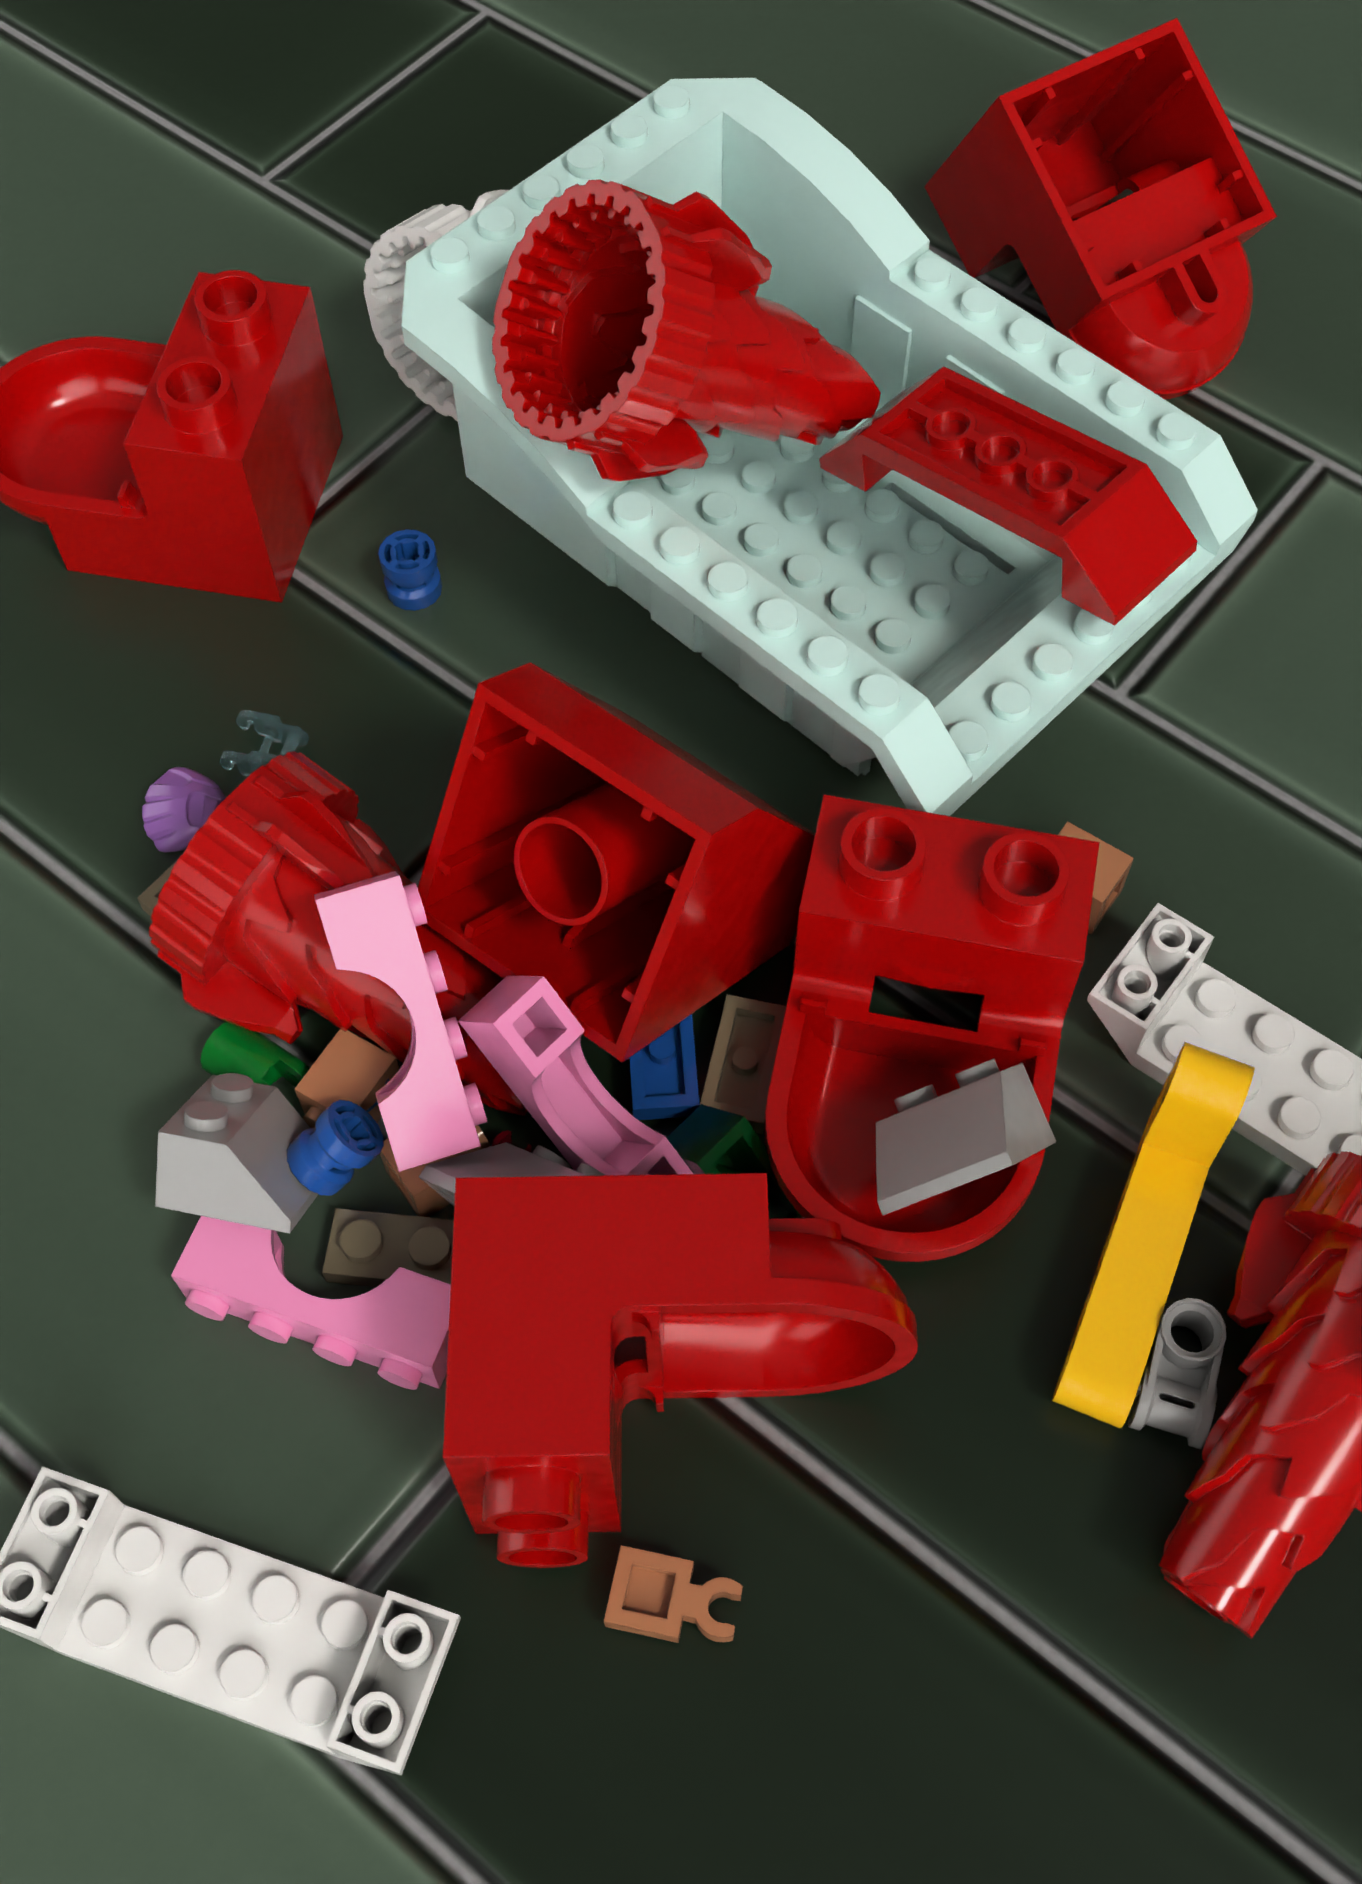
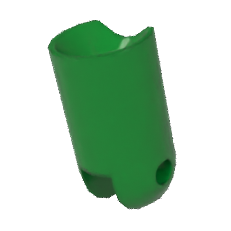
M229 1022L222 1023L213 1031L203 1047L200 1059L202 1069L210 1075L225 1073L243 1074L250 1077L254 1083L269 1086L283 1076L296 1087L310 1069L303 1061L261 1033L253 1032Z

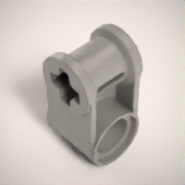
M1186 1298L1174 1302L1166 1309L1160 1319L1148 1360L1129 1412L1128 1428L1139 1431L1147 1425L1186 1437L1189 1446L1202 1449L1214 1417L1217 1401L1216 1384L1226 1341V1325L1224 1320L1211 1304L1201 1299ZM1181 1326L1192 1330L1200 1339L1202 1351L1197 1353L1188 1352L1180 1348L1174 1342L1171 1328Z

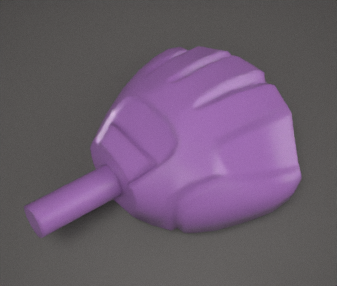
M186 767L169 769L149 786L145 796L146 803L142 806V818L147 836L154 841L156 848L161 852L185 850L190 840L205 824L211 813L226 798V795L214 781L197 771Z

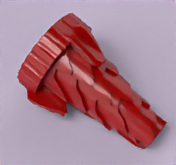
M588 180L583 186L575 184L567 188L563 195L552 198L544 206L542 213L539 216H535L526 227L522 240L516 244L510 256L495 305L493 318L495 333L492 337V354L496 360L494 370L497 383L501 385L502 398L506 407L512 409L514 419L521 427L530 429L532 435L540 439L567 445L568 450L591 455L601 478L610 481L620 482L666 475L676 469H698L703 467L709 455L696 432L720 438L723 429L773 442L778 441L779 435H783L810 444L820 445L824 437L832 439L838 431L850 430L860 423L862 419L873 418L878 407L881 392L860 363L845 350L829 344L819 333L818 328L813 327L791 309L756 295L759 288L758 285L770 280L772 269L770 261L753 248L748 236L708 196L697 191L672 205L613 181Z
M291 751L287 752L284 756L278 755L272 758L266 765L260 766L211 813L205 824L190 840L184 853L178 858L168 880L164 883L159 893L158 902L153 908L151 915L152 924L149 927V936L152 939L150 942L158 950L157 956L181 973L184 1001L196 1011L253 1032L274 1034L285 1042L292 1044L303 1031L297 1006L300 1005L315 1011L345 1032L349 1029L361 1037L371 1039L400 1062L404 1063L409 1051L412 1033L411 1018L405 1002L394 989L376 977L362 972L336 969L314 895L394 871L400 875L403 886L412 884V882L403 875L381 838L369 825L360 819H356L359 810L357 807L359 798L355 791L301 752ZM427 924L417 926L415 928L422 952L427 953L436 950L448 990L435 994L442 1018L445 1020L456 1017L458 1022L503 978ZM458 1022L468 1057L455 1060L462 1085L476 1083L483 1103L500 1111L525 1116L528 1110Z
M1341 1151L1340 1154L1334 1152L1328 1154L1317 1169H1310L1293 1194L1264 1198L1256 1209L1236 1272L1234 1298L1227 1311V1315L1244 1328L1267 1322L1270 1323L1238 1368L1248 1377L1214 1424L1207 1437L1202 1451L1204 1463L1197 1471L1194 1480L1184 1495L1189 1499V1502L1166 1540L1164 1555L1159 1563L1164 1580L1219 1620L1235 1626L1250 1639L1254 1637L1296 1572L1323 1555L1355 1508L1362 1512V1155H1356L1352 1152Z

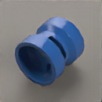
M409 529L394 532L386 537L380 545L378 556L382 572L385 575L384 584L388 599L396 607L412 611L427 608L435 603L441 595L442 581L437 567L438 558L434 541L421 531Z
M338 1100L328 1106L315 1122L316 1128L302 1131L290 1143L287 1149V1162L291 1172L302 1185L319 1195L332 1196L339 1192L351 1181L354 1175V1168L360 1169L368 1165L381 1153L384 1146L382 1132L373 1117L361 1106L345 1100Z

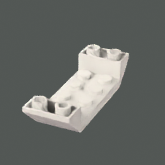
M1157 903L1091 990L1087 998L1088 1003L1130 1064L1164 1085L1184 1042L1251 1065L1255 1067L1254 1075L1243 1107L1232 1128L1234 1131L1305 1176L1311 1168L1317 1169L1322 1160L1330 1153L1340 1154L1341 1151L1362 1155V1059L1204 963L1203 961L1214 936L1160 903Z
M43 1466L0 1551V1628L67 1657L335 1757L401 1776L461 1619L458 1614L387 1590L385 1597H381L126 1506L110 1490Z

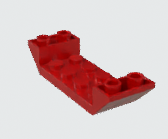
M944 366L899 393L879 409L873 418H868L819 458L820 468L864 492L875 485L891 470H894L1062 558V598L1114 626L1197 549L1196 538L1147 464Z

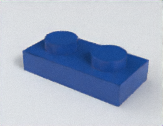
M691 1014L629 1058L633 1116L636 1119L651 1120L689 1117L700 1106Z

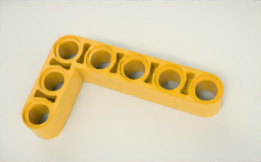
M1184 1042L1145 1126L1066 1355L1052 1402L1119 1429L1124 1426L1148 1360L1209 1168L1240 1114L1252 1082L1255 1067Z

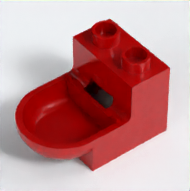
M1178 18L998 96L924 186L970 276L976 278L1020 258L1056 331L1163 399L1180 397L1205 385L1222 372L1238 352L1250 321L1253 304L1251 267L1242 244L1274 220L1277 215Z
M228 270L216 274L198 272L166 345L102 336L69 338L29 350L0 368V501L15 512L49 526L68 571L283 602L343 439L311 287L263 281L256 275L241 270Z
M823 795L799 907L794 970L765 1112L764 1143H766L767 1154L773 1173L787 1199L803 1218H821L837 1222L841 1227L842 1241L863 1249L872 1257L899 1262H922L955 1256L973 1249L1001 1231L1016 1216L1034 1187L1043 1163L1045 1148L1013 1166L882 1215L877 1203L876 1122L899 1113L894 1099L933 1084L938 1097L959 1089L960 1086L955 1074L995 1058L1000 1071L1023 1063L1049 1123L1063 1022L1084 964L1100 842ZM875 976L926 988L983 995L977 1032L869 1012Z
M767 1173L456 1178L443 1459L475 1534H498L497 1559L502 1563L531 1568H555L581 1564L588 1560L589 1532H621L622 1413L625 1406L632 1400L651 1399L656 1405L657 1412H664V1398L780 1397L835 1391L886 1377L909 1364L918 1352L915 1314L908 1306L906 1296L892 1275L863 1249L842 1241L840 1224L835 1221L821 1218L769 1219Z

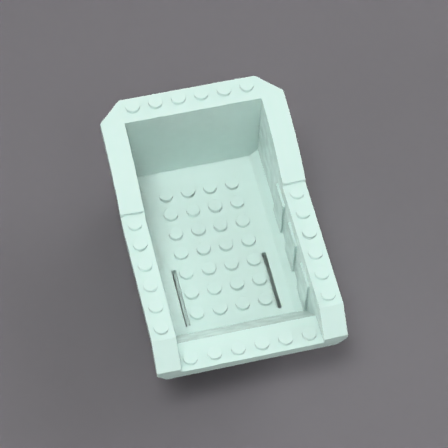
M757 78L670 79L408 259L405 270L401 324L404 344L452 383L467 478L606 585L618 587L651 613V619L693 652L702 653V657L739 684L741 689L830 754V757L841 766L848 768L857 776L861 773L866 775L870 771L871 759L877 757L907 809L951 816L1228 557L1253 523L1258 509L1220 434L929 250L930 240L892 193L846 146L802 109ZM598 179L605 182L613 181L672 205L696 191L702 193L722 209L748 236L753 248L770 261L772 265L770 280L758 285L759 288L756 295L791 309L813 327L818 328L819 333L829 344L835 345L853 356L869 374L881 392L876 412L899 393L944 366L1147 464L1196 538L1197 549L1114 626L1062 598V558L894 470H891L875 485L864 492L820 468L819 458L868 418L862 419L860 423L850 430L838 431L832 439L824 437L820 445L810 444L783 435H779L778 441L773 442L723 429L720 438L696 432L709 455L703 467L698 469L681 468L666 475L620 482L602 479L591 455L568 450L567 445L540 439L532 435L530 429L521 427L514 419V412L506 407L502 398V388L497 383L494 370L496 360L492 354V337L495 333L493 318L495 305L510 256L516 244L522 240L525 229L532 219L542 213L544 206L552 198L560 197L567 188L575 184L583 186L588 180Z

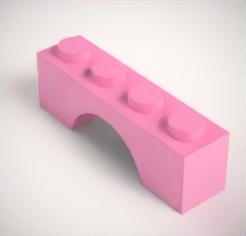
M394 871L315 894V901L336 969L362 972L380 979L396 991L409 1010L412 1033L406 1059L395 1076L375 1093L398 1171L401 1172L481 1146L475 1126L486 1123L487 1118L476 1083L462 1085L455 1060L468 1057L456 1017L443 1020L435 994L447 991L448 988L436 950L427 953L422 952L415 927L427 924L428 922L416 883L403 886L400 875Z
M506 976L458 1021L575 1171L581 1163L597 1169L604 1175L693 1174L664 1135L649 1128L631 1115L600 1083L589 1067L581 1049L580 1040L585 1031L544 976Z
M205 1216L200 1217L171 1274V1277L186 1297L185 1305L204 1317L223 1321L226 1314H230L250 1321L248 1327L253 1332L271 1341L285 1344L290 1336L312 1343L314 1344L312 1350L330 1362L342 1366H352L354 1359L379 1367L377 1373L380 1377L406 1389L416 1390L420 1382L440 1389L446 1376L451 1284L399 1267L382 1284L364 1294L344 1299H326L312 1296L296 1288L286 1279L284 1272V1246L276 1231Z

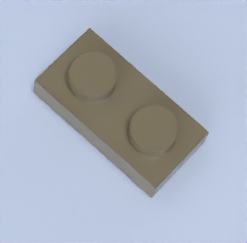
M727 994L700 1105L703 1104L745 1116L756 1133L764 1134L768 1091L786 1006Z
M335 1208L322 1274L326 1282L377 1287L399 1267L451 1284L454 1220Z

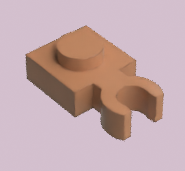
M621 1545L605 1613L604 1625L612 1629L679 1643L682 1623L686 1621L695 1623L699 1631L712 1641L730 1642L734 1638L735 1626L715 1621L710 1616L708 1609L710 1604L718 1598L741 1601L743 1586L737 1581L725 1577L711 1579L702 1586L692 1584L694 1561Z

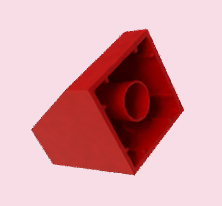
M530 662L478 683L419 881L418 891L423 903L428 926L503 979L506 976H544L585 1031L582 1035L623 1063L789 946L798 925L799 907L815 833L635 718Z

